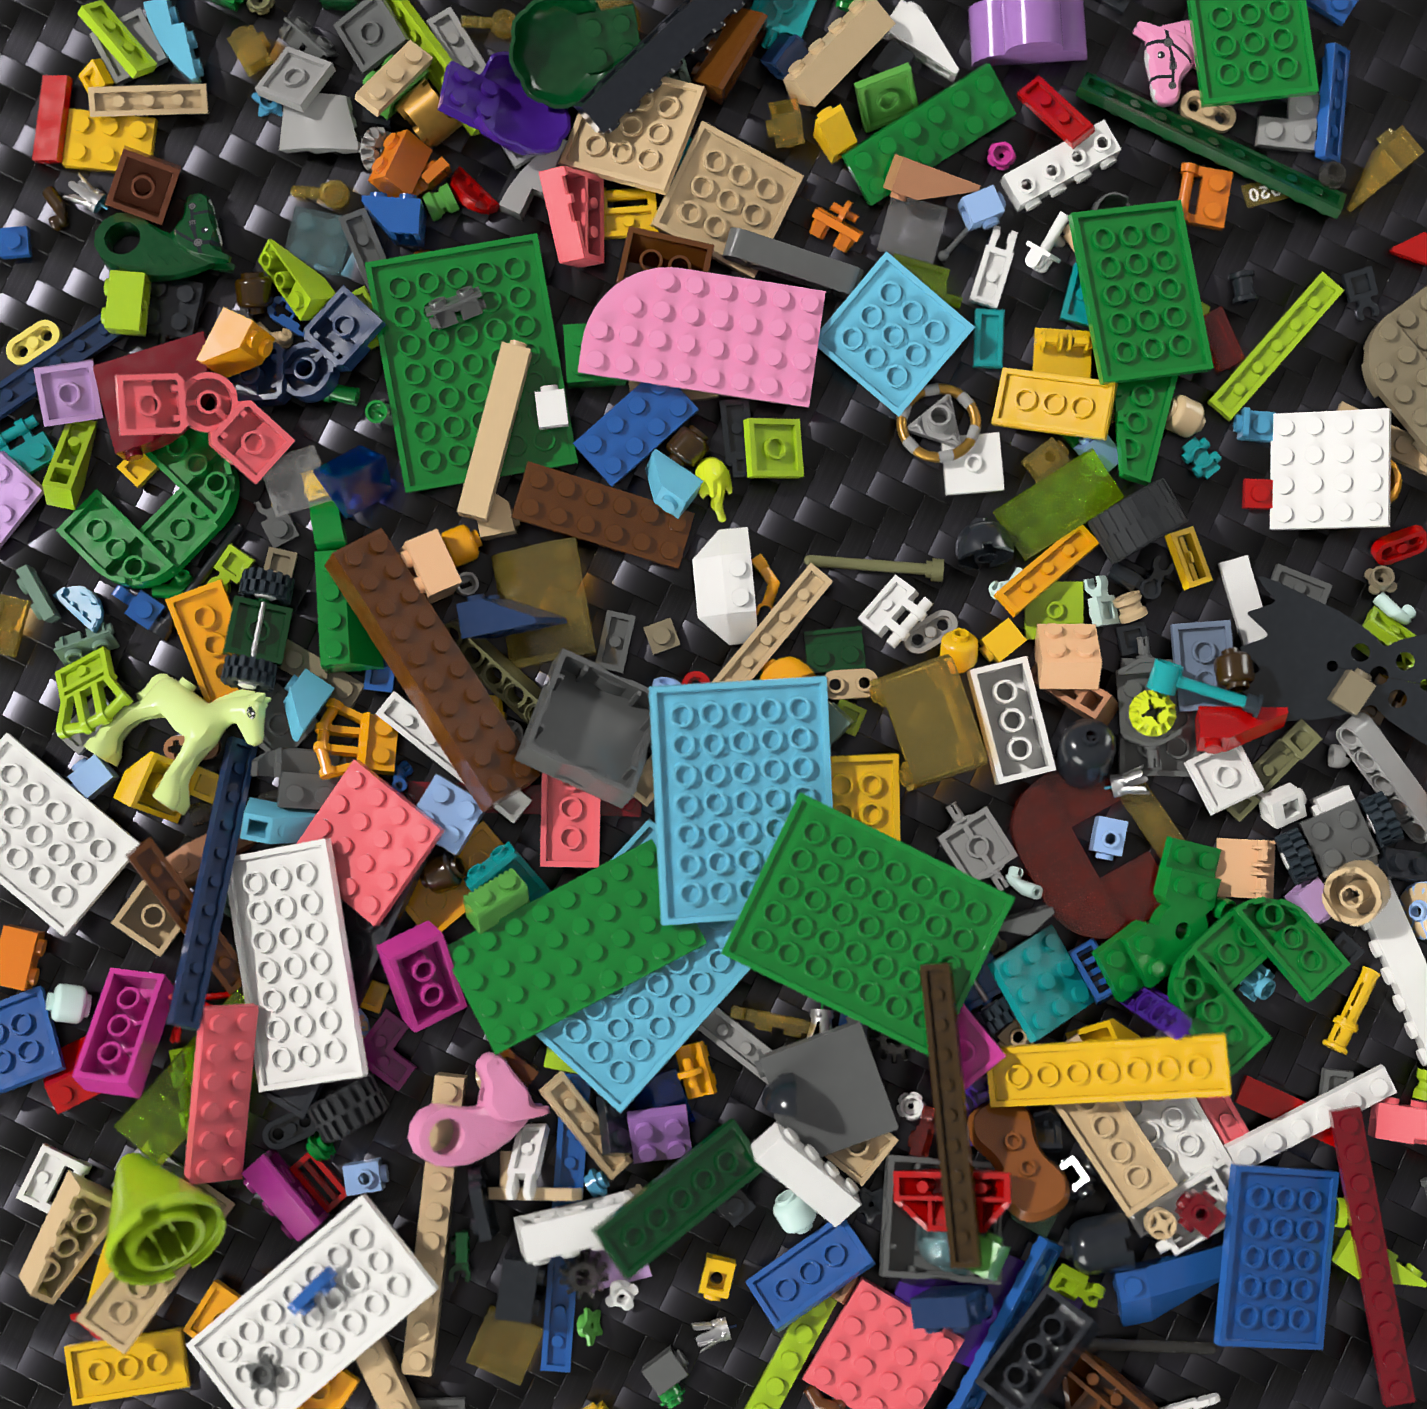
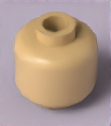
M1184 395L1172 398L1165 428L1185 438L1200 432L1206 422L1202 404Z

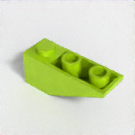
M268 239L258 259L259 264L272 279V282L300 321L312 320L334 296L335 291L323 276L274 240Z
M1347 1229L1332 1251L1331 1261L1360 1280L1351 1231ZM1387 1249L1393 1284L1427 1287V1282L1421 1279L1423 1272L1409 1263L1405 1267L1396 1262L1399 1256Z

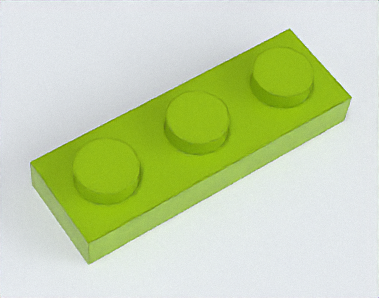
M103 0L81 6L77 14L132 79L154 72L158 64Z

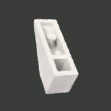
M901 0L890 16L896 24L882 38L888 42L893 39L915 54V59L951 82H954L959 68L930 20L923 13L919 5L911 1L907 3Z

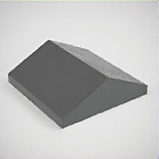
M1042 905L1008 915L1000 931L1030 936L1054 914L1053 907Z

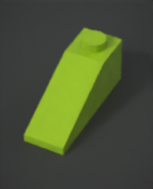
M88 420L65 424L42 483L46 505L71 510L76 509L85 484L98 425L97 421Z

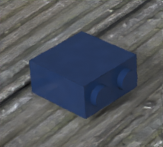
M988 1284L932 1286L910 1298L913 1328L925 1329V1333H938L943 1331V1328H952L955 1333L970 1331L971 1326L981 1324L984 1318L991 1315L993 1298L988 1291Z

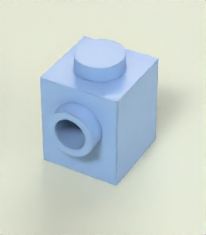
M994 185L962 197L957 207L968 231H972L979 227H983L986 230L997 225L1005 212L1006 204L1003 195L996 191Z
M95 754L88 760L83 758L71 768L73 772L67 776L72 782L71 785L86 799L90 800L96 798L120 778L108 762Z
M1095 816L1089 851L1096 852V858L1113 861V856H1122L1128 821Z
M381 1158L349 1162L342 1166L347 1196L382 1191L386 1187L385 1182H389L387 1164L382 1165Z

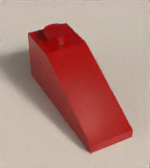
M1198 706L1195 718L1197 751H1205L1209 754L1227 752L1278 730L1285 725L1288 707H1261L1258 716L1255 718L1252 713L1242 711L1243 707Z

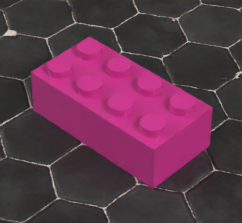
M110 968L72 1076L85 1091L134 1098L141 1097L171 1005L169 995L173 994L174 991L173 984L164 974Z

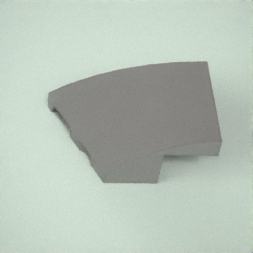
M318 93L304 113L284 106L279 151L287 154L309 151L314 154L333 151L342 154L360 152L361 143L357 141L354 130L357 128V123L352 115L353 108L350 98L342 95Z

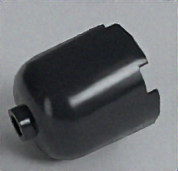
M1082 718L1074 721L1064 730L1054 755L1056 771L1066 780V784L1078 789H1091L1094 785L1108 778L1116 753V739L1112 730L1103 722L1093 718Z
M1116 1211L1075 1221L1069 1228L1068 1241H1063L1066 1259L1072 1258L1075 1268L1085 1275L1135 1269L1134 1253L1130 1251L1128 1242H1125V1238H1131L1125 1213L1123 1211Z

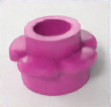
M1007 142L994 143L988 150L987 160L991 166H996L998 170L1008 169L1009 165L1013 164L1016 159L1012 146ZM999 154H1003L1004 158H999Z

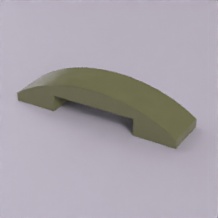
M1302 718L1252 763L1265 789L1262 791L1263 793H1267L1299 760H1302L1322 740ZM1256 794L1226 808V810L1240 822L1260 800Z

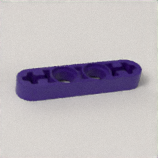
M1142 987L1124 1002H1120L1130 1012L1172 1039L1177 1040L1184 1037L1191 1028L1192 1021L1184 1012L1145 987Z

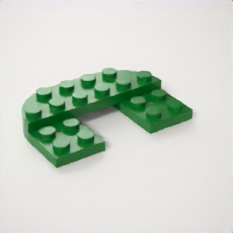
M189 428L172 443L145 453L179 489L140 529L101 491L96 489L56 531L98 573L120 586L144 589L158 586L172 579L227 524L235 511L239 498L240 483L237 468L228 463L209 446L208 433L198 432Z
M1258 897L1245 901L1227 911L1180 954L1169 976V1003L1179 1008L1191 1019L1192 1024L1188 1032L1191 1035L1226 1033L1230 1077L1272 1039L1232 991L1268 957L1308 1003L1316 998L1350 965V962L1303 909L1284 899L1276 900Z

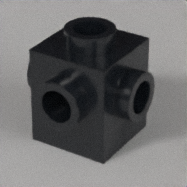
M1072 1155L1063 1159L1057 1165L1067 1177L1070 1188L1069 1198L1083 1201L1094 1194V1188L1100 1182L1095 1176L1097 1174L1096 1169L1088 1159L1084 1160Z

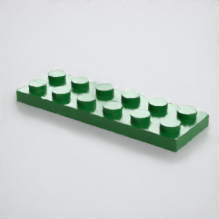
M986 63L844 152L841 156L868 205L872 206L891 194V191L883 188L895 154L926 166L934 167L1016 115V112L990 63Z

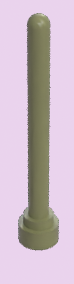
M807 555L804 559L806 566L812 563L816 567L917 574L925 575V578H931L933 582L943 581L944 559L932 558V561H926V563Z

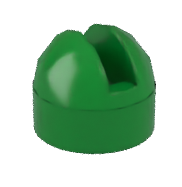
M1226 897L1216 898L1214 909L1211 910L1212 915L1219 919L1227 911L1235 907L1236 903Z

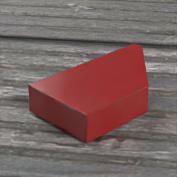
M1423 232L1392 247L1389 254L1427 266V233Z

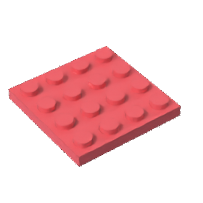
M353 760L296 844L331 838L340 898L373 926H379L438 842L445 829L360 760Z
M862 1276L806 1369L802 1380L836 1400H843L846 1406L852 1409H924L963 1344L965 1337L960 1333L953 1332L951 1328H943V1331L938 1333H925V1329H914L911 1305Z

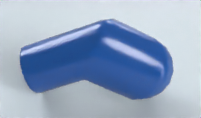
M404 760L399 765L395 764L392 787L398 792H403L408 787L407 776L413 773V768L407 761Z

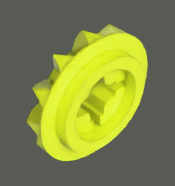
M1144 690L1130 704V722L1143 735L1151 737L1163 735L1172 728L1177 717L1176 704L1172 702L1169 695L1153 690ZM1149 702L1154 709H1164L1157 715V722L1152 716H1141L1149 710Z

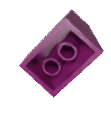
M270 1149L241 1173L245 1178L243 1183L251 1193L255 1194L257 1192L264 1201L262 1206L272 1217L276 1215L283 1223L281 1225L283 1232L290 1239L295 1238L299 1242L319 1226L330 1214L325 1212L289 1170L290 1166L277 1150Z

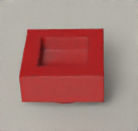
M1243 480L1242 509L1270 510V508H1273V480Z

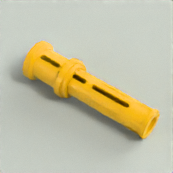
M1362 967V971L1340 1016L1334 1017L1333 1022L1335 1024L1328 1038L1323 1040V1045L1343 1055H1347L1348 1050L1346 1048L1353 1033H1357L1359 1030L1357 1021L1381 975L1380 973L1368 967Z

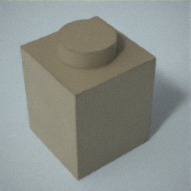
M1356 668L1355 671L1346 670L1327 700L1350 715L1357 716L1376 685L1370 682L1372 677L1361 669Z

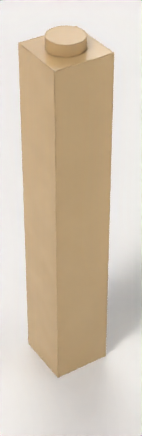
M510 340V343L502 342L457 509L459 516L488 523L532 358L531 349L527 348V344L521 341Z

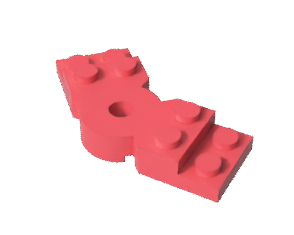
M212 372L199 373L186 381L178 373L115 376L119 436L180 434L187 426L195 431L208 433L209 446L228 463L234 465L254 484H257L295 442L287 432L251 400L238 401L235 387L227 378L220 374ZM204 394L212 396L215 401V406L211 411L203 409L200 404V399Z

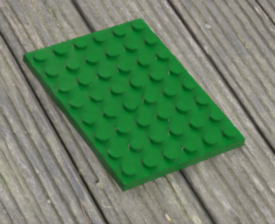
M537 233L365 262L373 312L387 324L377 335L406 494L465 483L502 342L510 343V340L526 343L527 348L531 349L532 358L500 477L523 474L528 461L548 468L578 464L576 449L573 445L574 438L566 393L565 400L569 427L539 429L535 392H540V387L547 385H558V389H564V392L565 387ZM466 286H472L473 288L479 286L482 296L478 297L477 300L483 298L487 309L482 310L483 314L463 320L461 312L457 311L455 315L458 323L439 330V328L432 329L429 318L434 316L427 317L424 307L429 306L431 300L442 296L446 299L457 295L456 291Z
M799 792L721 954L929 1056L920 965L952 962L958 1016L1015 898Z

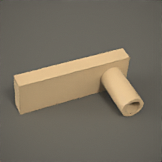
M500 1151L499 1187H489L490 1200H508L505 1189L512 1151ZM519 1187L516 1200H525L523 1194L524 1187ZM537 1187L533 1200H582V1188Z

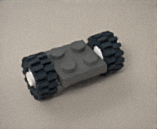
M1383 791L1359 800L1361 811L1356 800L1353 799L1299 822L1309 845H1306L1297 828L1274 837L1283 863L1295 885L1319 875L1312 856H1314L1323 877H1327L1348 862L1366 860L1380 854L1374 840L1382 849L1404 839L1396 813L1393 811L1392 805L1388 802V798L1384 795Z

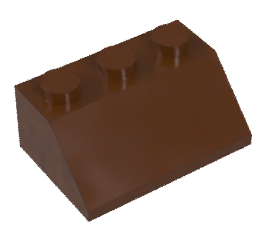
M741 8L735 14L730 13L723 20L725 24L721 28L723 30L718 39L713 37L705 50L708 55L703 63L698 61L690 74V77L693 78L692 83L705 86L707 91L706 97L719 105L723 104L765 35L768 19L766 14Z
M629 226L616 284L636 273L654 268L673 267L710 273L714 244Z

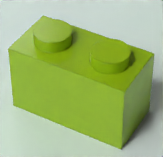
M110 270L109 278H106L104 283V294L107 296L106 307H103L101 311V323L111 334L146 337L151 282L145 273Z

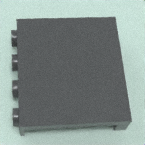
M849 1016L846 1017L847 1023L765 1054L762 1053L761 1049H758L759 1060L754 1061L760 1078L766 1077L769 1085L778 1079V1076L781 1074H794L797 1093L796 1117L774 1114L782 1127L785 1129L787 1127L791 1128L805 1146L810 1144L820 1157L899 1129L862 1025L859 1021Z

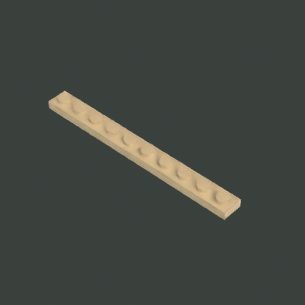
M810 563L712 682L752 680L832 584L833 580ZM652 755L644 765L634 793V797L646 807L654 799Z

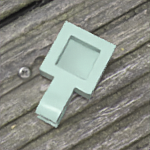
M1105 575L1096 576L1097 586L1094 584V579H1085L1083 581L1084 589L1092 596V598L1087 599L1092 624H1096V627L1119 624L1117 608L1114 607L1112 602L1115 597L1108 593L1107 577Z

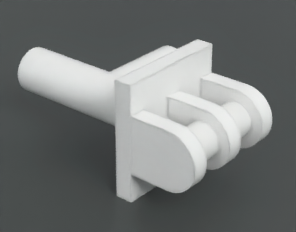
M1060 211L1040 247L1027 241L1026 245L1031 247L1025 259L1027 266L1039 273H1045L1053 261L1060 263L1061 259L1050 252L1053 246L1062 248L1065 245V239L1060 234L1068 222V215Z

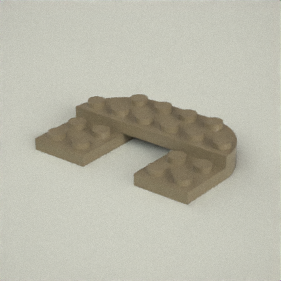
M1425 286L1393 312L1385 316L1370 332L1363 347L1365 351L1362 373L1374 398L1379 396L1415 440L1412 445L1427 457V286Z

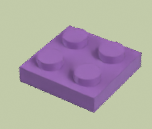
M686 1104L627 1112L634 1164L682 1158L692 1150Z

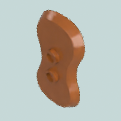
M990 1100L975 1108L968 1117L971 1143L991 1162L995 1170L1011 1172L1012 1204L1007 1209L1015 1217L1026 1222L1041 1221L1062 1210L1069 1200V1183L1063 1171L1042 1151L1037 1140L1035 1123L1026 1106L990 1108Z

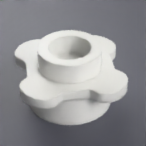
M626 1280L611 1282L610 1294L605 1298L606 1305L609 1307H622L625 1311L631 1310L634 1307L633 1298L638 1294V1287Z

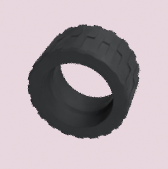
M1161 478L1098 514L1088 522V525L1111 564H1116L1185 524L1189 518L1166 479Z

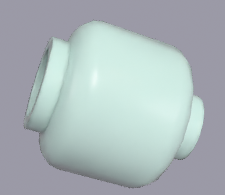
M61 983L57 985L54 993L48 992L45 1009L51 1010V1017L56 1022L78 1024L83 1018H88L92 997L91 994H87L83 986Z
M790 1189L783 1191L775 1199L773 1213L785 1232L804 1234L812 1228L817 1212Z

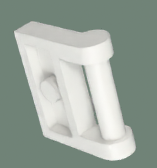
M44 1143L16 1198L48 1214L53 1204L50 1202V1199L66 1166L73 1169L74 1173L84 1177V1175L89 1174L92 1165Z

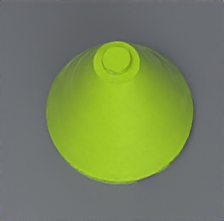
M129 1153L123 1156L116 1167L105 1246V1259L115 1278L130 1285L158 1284L176 1278L173 1271L188 1263L194 1268L203 1262L219 1245L226 1229V1219L218 1202L140 1153Z

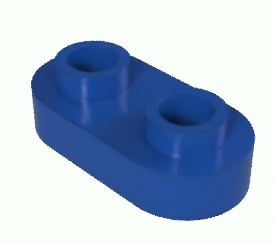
M331 1266L325 1268L289 1303L287 1309L294 1316L301 1313L304 1317L317 1305L314 1299L320 1293L325 1296L338 1284L334 1280L338 1276L336 1271Z

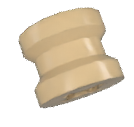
M1139 590L1120 595L1112 601L1114 607L1119 609V620L1122 624L1136 621L1148 614L1146 606H1143L1140 601L1142 595Z
M1153 1207L1146 1212L1143 1224L1151 1236L1158 1240H1166L1174 1235L1177 1230V1222L1172 1213L1163 1207Z

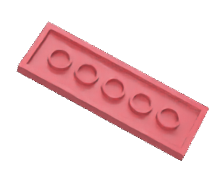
M254 1003L204 1006L200 1028L197 1030L184 1180L191 1185L242 1179L243 1175L241 1173H243L259 1008Z

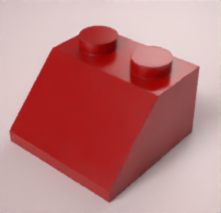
M86 1036L61 1048L66 1070L43 1078L45 1090L57 1115L102 1094L85 1091L72 1077Z

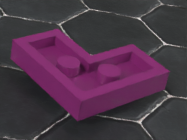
M386 1008L363 1039L368 1070L399 1091L417 1066L394 1050L395 1046L409 1029V1026L398 1015Z

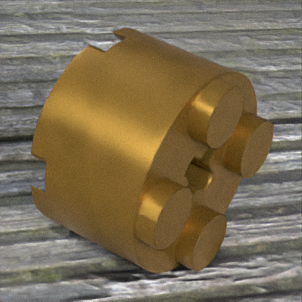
M424 79L402 97L395 108L413 126L412 129L429 148H432L434 146L437 147L463 124L437 110L440 95Z

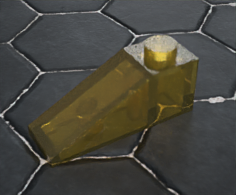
M1403 125L1396 131L1389 128L1377 139L1380 144L1372 151L1347 207L1350 213L1424 153V150Z

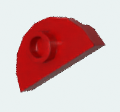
M459 166L450 179V187L458 202L462 206L480 214L489 215L496 213L500 207L499 203L462 167Z

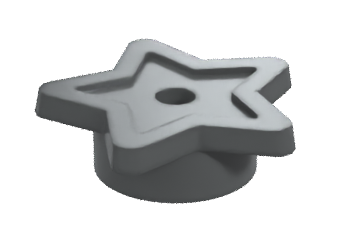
M267 1353L262 1355L258 1363L246 1364L245 1368L250 1373L251 1390L266 1388L271 1392H275L276 1377L283 1372V1367L273 1365ZM262 1371H265L267 1375L263 1376Z

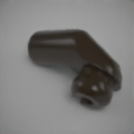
M47 187L42 194L56 214L50 217L48 222L55 231H60L63 227L67 228L70 222L66 204L55 187Z

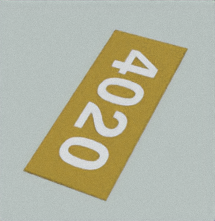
M1259 182L1241 186L1246 208L1291 198L1278 191L1270 190Z

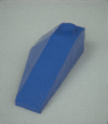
M1223 1244L1183 1252L1178 1256L1169 1255L1135 1262V1269L1110 1272L1122 1327L1153 1321L1219 1282Z

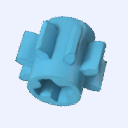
M1260 964L1240 983L1242 986L1239 990L1253 1002L1258 997L1265 1000L1275 990L1276 983L1273 981L1275 975L1267 967Z

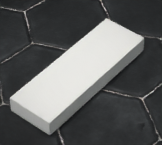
M1248 555L1219 563V570L1241 645L1244 646L1267 636L1265 630L1248 615L1249 611L1263 607Z

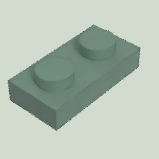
M24 565L18 568L16 572L20 578L17 579V583L25 595L29 593L34 603L31 604V608L36 617L49 623L62 618L34 567Z

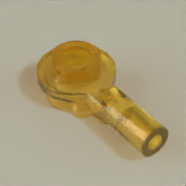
M506 9L496 11L492 17L462 15L461 27L491 29L498 38L508 39L512 37V21L516 16Z
M330 180L325 184L322 183L320 187L295 185L291 187L292 197L321 199L327 207L332 209H340L345 206L350 196L347 186L339 180Z

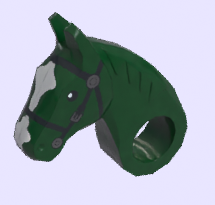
M195 193L186 198L184 216L171 233L163 231L143 218L130 213H116L104 219L95 231L94 246L109 271L141 272L148 276L150 282H163L187 278L209 269L233 273L235 270V264L230 262L232 257L223 253V242L212 202L208 196L202 193ZM130 235L140 237L139 244L131 252L126 254H115L112 252L114 245L121 238Z

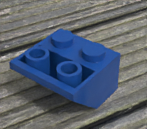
M371 192L370 196L362 195V203L369 216L395 245L425 247L427 212L421 199H417L416 195L406 193L399 194V197H387L388 194L383 192Z

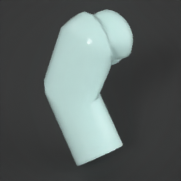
M1384 592L1380 593L1373 601L1384 614L1402 625L1411 623V619L1416 617V610L1411 605L1406 604L1401 609Z
M1010 866L1008 874H1005L1007 883L1023 896L1035 900L1040 899L1043 895L1042 887L1022 880L1024 870Z

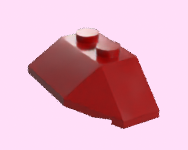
M973 1169L979 1232H987L1012 1204L1011 1172ZM941 1170L893 1171L894 1202L899 1207H902L926 1231L947 1232Z

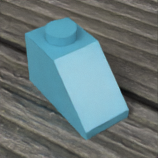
M656 448L652 452L645 468L654 503L678 519L696 498L703 480Z
M306 668L299 677L293 675L287 683L285 690L288 691V694L283 701L292 739L296 742L299 741L319 714L335 689Z

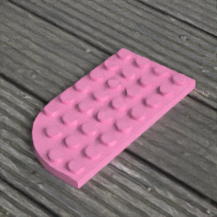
M664 267L645 270L627 277L616 284L604 295L593 310L584 330L577 373L808 408L826 291L683 268Z

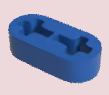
M274 297L273 304L267 307L270 318L275 323L289 329L293 334L304 339V331L301 332L302 327L296 322L298 317L284 297ZM286 304L285 308L292 314L289 318L284 314H280L277 317L275 307L277 305L282 307Z

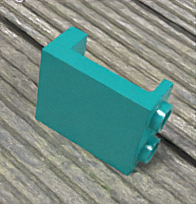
M509 841L505 845L496 847L488 859L481 864L474 865L467 872V876L463 878L468 888L474 892V889H479V886H484V883H489V880H494V877H499V874H504V871H509V868H513L528 887L529 903L551 892L550 888Z

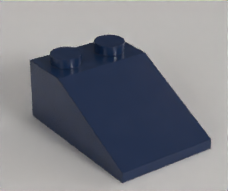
M471 595L467 597L468 602L456 604L462 639H496L567 624L566 617L513 599H501V595Z

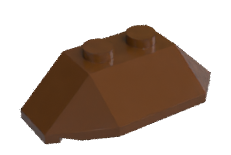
M1086 1350L1062 1381L1066 1409H1159L1152 1400L1111 1365Z

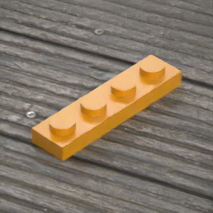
M1079 522L999 589L994 597L1015 617L1099 545L1098 540Z

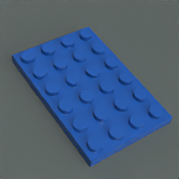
M1230 1164L1214 1344L1235 1347L1323 1350L1339 1172L1321 1169Z

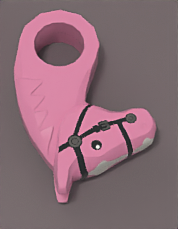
M1139 21L1133 34L1145 41L1144 62L1152 100L1156 105L1163 108L1173 106L1179 100L1182 80L1192 68L1196 70L1190 21H1180L1161 27Z

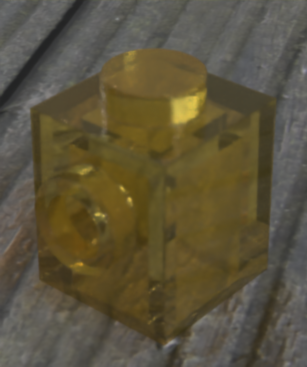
M253 25L239 27L232 32V36L227 38L248 77L273 64L266 50L271 45L263 31L257 33Z
M797 98L768 103L771 120H766L768 138L774 137L776 148H790L797 144L805 143Z
M1052 437L1026 456L1021 463L1039 485L1070 461L1067 456L1069 451L1060 440L1056 442Z

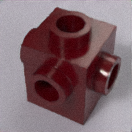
M1193 1188L1190 1192L1185 1191L1176 1201V1206L1178 1207L1174 1210L1181 1217L1177 1221L1191 1234L1196 1229L1207 1239L1226 1215L1214 1206L1218 1201L1207 1191L1203 1190L1199 1193Z

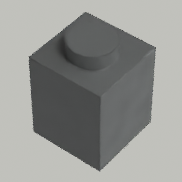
M670 1345L642 1366V1374L658 1396H660L688 1375V1368L686 1366L689 1364V1361L680 1349L675 1351Z

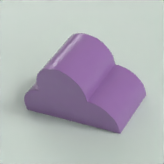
M982 0L969 7L972 67L982 66L986 63H990L993 66L1082 61L1087 59L1083 0Z

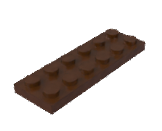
M528 461L511 518L670 568L679 569L695 513L685 510L677 519L655 504L654 500Z

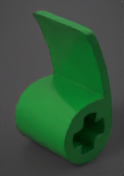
M335 496L310 502V516L317 551L339 550L347 546L348 541L343 523L341 522L338 497Z

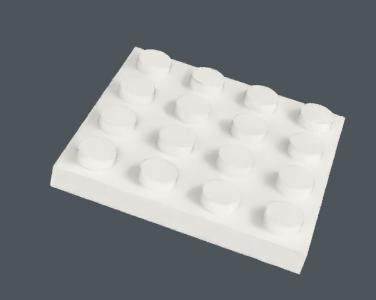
M1391 409L1274 414L1270 479L1273 480V508H1270V529L1306 530L1390 527Z

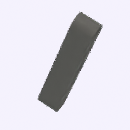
M736 227L730 228L722 255L728 261L816 290L826 291L828 294L844 299L861 282L864 272L861 268Z

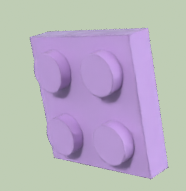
M93 359L33 368L44 427L103 418L98 386L92 368L94 366Z

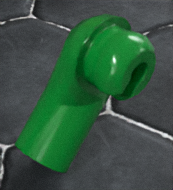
M182 569L169 584H160L152 587V597L171 598L182 594L193 579L189 571Z

